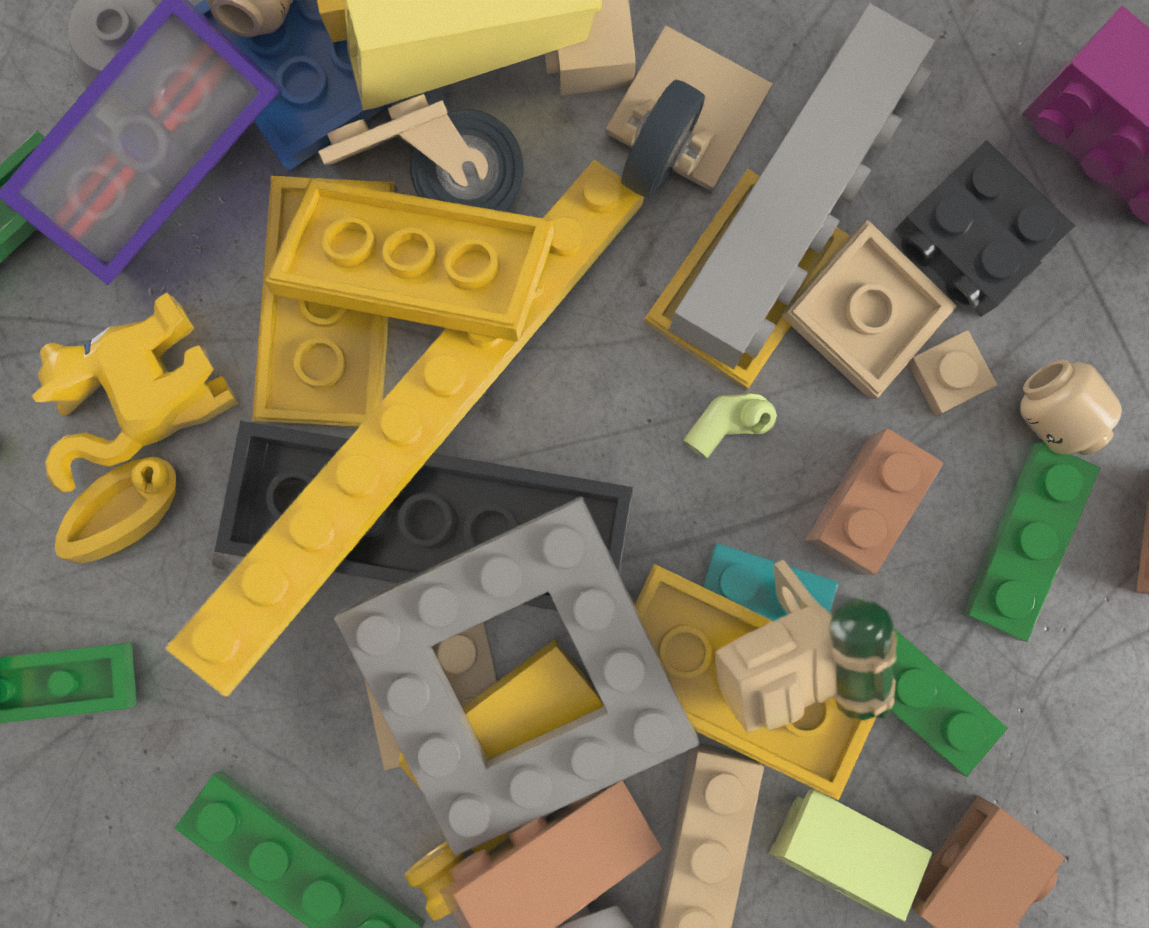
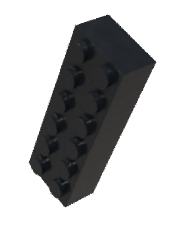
M240 420L214 552L246 557L348 439ZM433 453L333 572L399 583L582 496L616 569L620 573L634 487ZM549 591L521 604L558 611Z

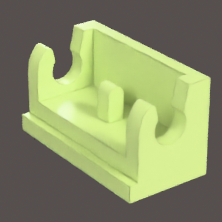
M809 789L804 799L797 796L768 855L882 916L905 922L933 852L817 790Z

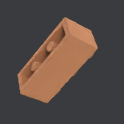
M623 780L558 809L546 818L544 816L535 818L507 832L511 840L510 843L490 856L483 849L461 861L450 871L454 881L440 889L439 892L459 928H556L663 849Z

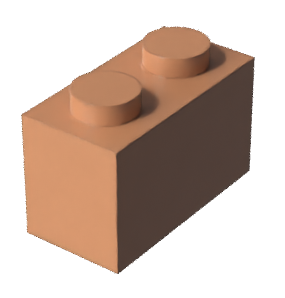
M889 428L869 436L806 537L805 542L857 575H876L944 462Z
M977 796L928 863L911 907L935 928H1019L1018 923L1033 902L1044 899L1053 889L1058 877L1057 869L1065 857L1003 809Z

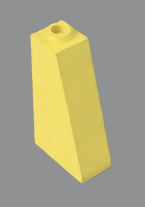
M344 0L348 55L363 110L381 107L586 41L595 14L601 11L602 0Z

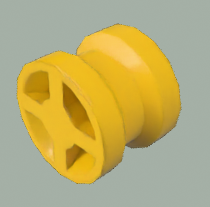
M447 841L418 860L403 875L410 887L420 888L426 897L425 910L433 921L439 920L451 913L439 890L454 881L450 871L465 859L464 852L455 856Z

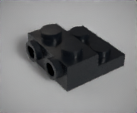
M986 140L897 226L894 232L902 239V248L913 261L921 266H930L946 282L945 288L947 293L959 306L969 311L974 310L982 317L998 307L1042 263L1041 260L1076 226Z

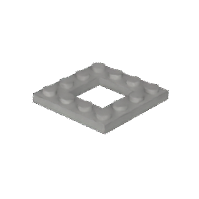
M582 496L344 608L334 616L455 856L699 745L698 736ZM549 591L603 701L604 707L488 760L431 646Z

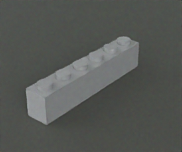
M869 3L676 309L669 328L671 333L733 370L744 352L754 358L757 357L776 326L765 319L776 300L787 306L789 305L808 274L807 271L798 267L801 259L808 248L820 254L840 221L830 215L833 207L840 197L849 203L852 202L871 171L870 168L861 164L870 147L882 153L902 120L892 113L901 98L912 104L933 69L922 63L936 40Z

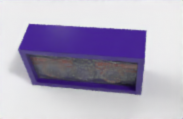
M162 0L1 188L0 199L105 284L109 285L128 266L283 88L188 0Z

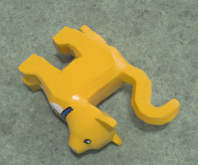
M168 292L155 300L154 314L144 321L108 327L83 346H65L53 342L46 344L40 350L42 366L37 375L42 387L32 395L35 402L54 401L57 403L56 409L62 416H67L102 385L107 392L121 428V432L111 441L85 432L64 436L51 447L45 460L46 477L53 488L60 492H71L75 489L70 465L76 458H84L93 463L110 467L130 460L143 446L157 443L180 429L206 423L239 404L223 376L213 379L206 384L205 381L214 368L209 361L207 353L201 346L198 345L188 349L184 353L183 365L173 372H168L160 359L162 355L178 341L188 336L194 329L180 303Z

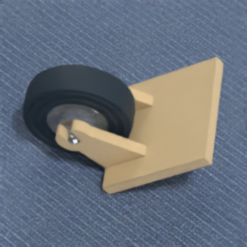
M665 25L605 129L607 135L632 148L623 169L621 183L643 197L652 198L673 170L712 192L771 90L773 83Z
M424 94L390 107L388 111L392 121L369 130L364 119L329 132L327 135L332 146L318 151L324 164L333 165L400 137L413 147L410 157V175L418 197L503 212L515 200L523 179L524 166L520 146L513 133L502 121L489 113L475 109H456L447 112L443 100L428 105Z

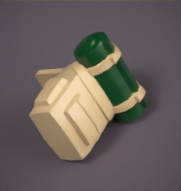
M784 560L775 563L773 566L776 595L788 615L768 623L716 651L717 679L724 700L733 715L747 732L763 727L770 730L789 723L792 724L801 719L805 707L815 702L821 703L833 698L838 709L849 718L867 720L876 716L883 719L894 704L896 683L893 676V663L896 656L897 637L893 630V622L889 612L876 602L858 600L844 604L831 615L810 595Z

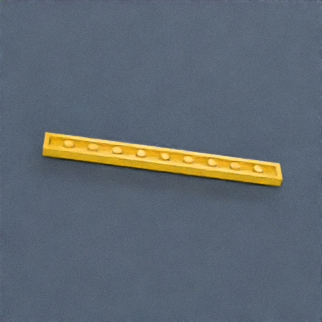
M594 159L543 217V219L553 221L554 237L519 342L446 328L165 649L227 697L642 207L644 197L621 183V176Z

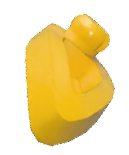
M147 457L125 463L98 478L76 498L65 514L56 534L54 549L57 556L71 563L85 564L112 555L139 541L158 525L169 510L176 492V472L173 466L168 461L158 457Z

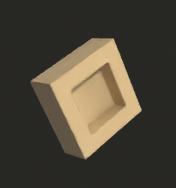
M969 330L914 356L907 364L934 416L997 386Z

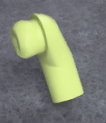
M759 394L720 395L712 400L682 442L694 453L707 460L726 434H764L770 431L776 423V409L772 403Z

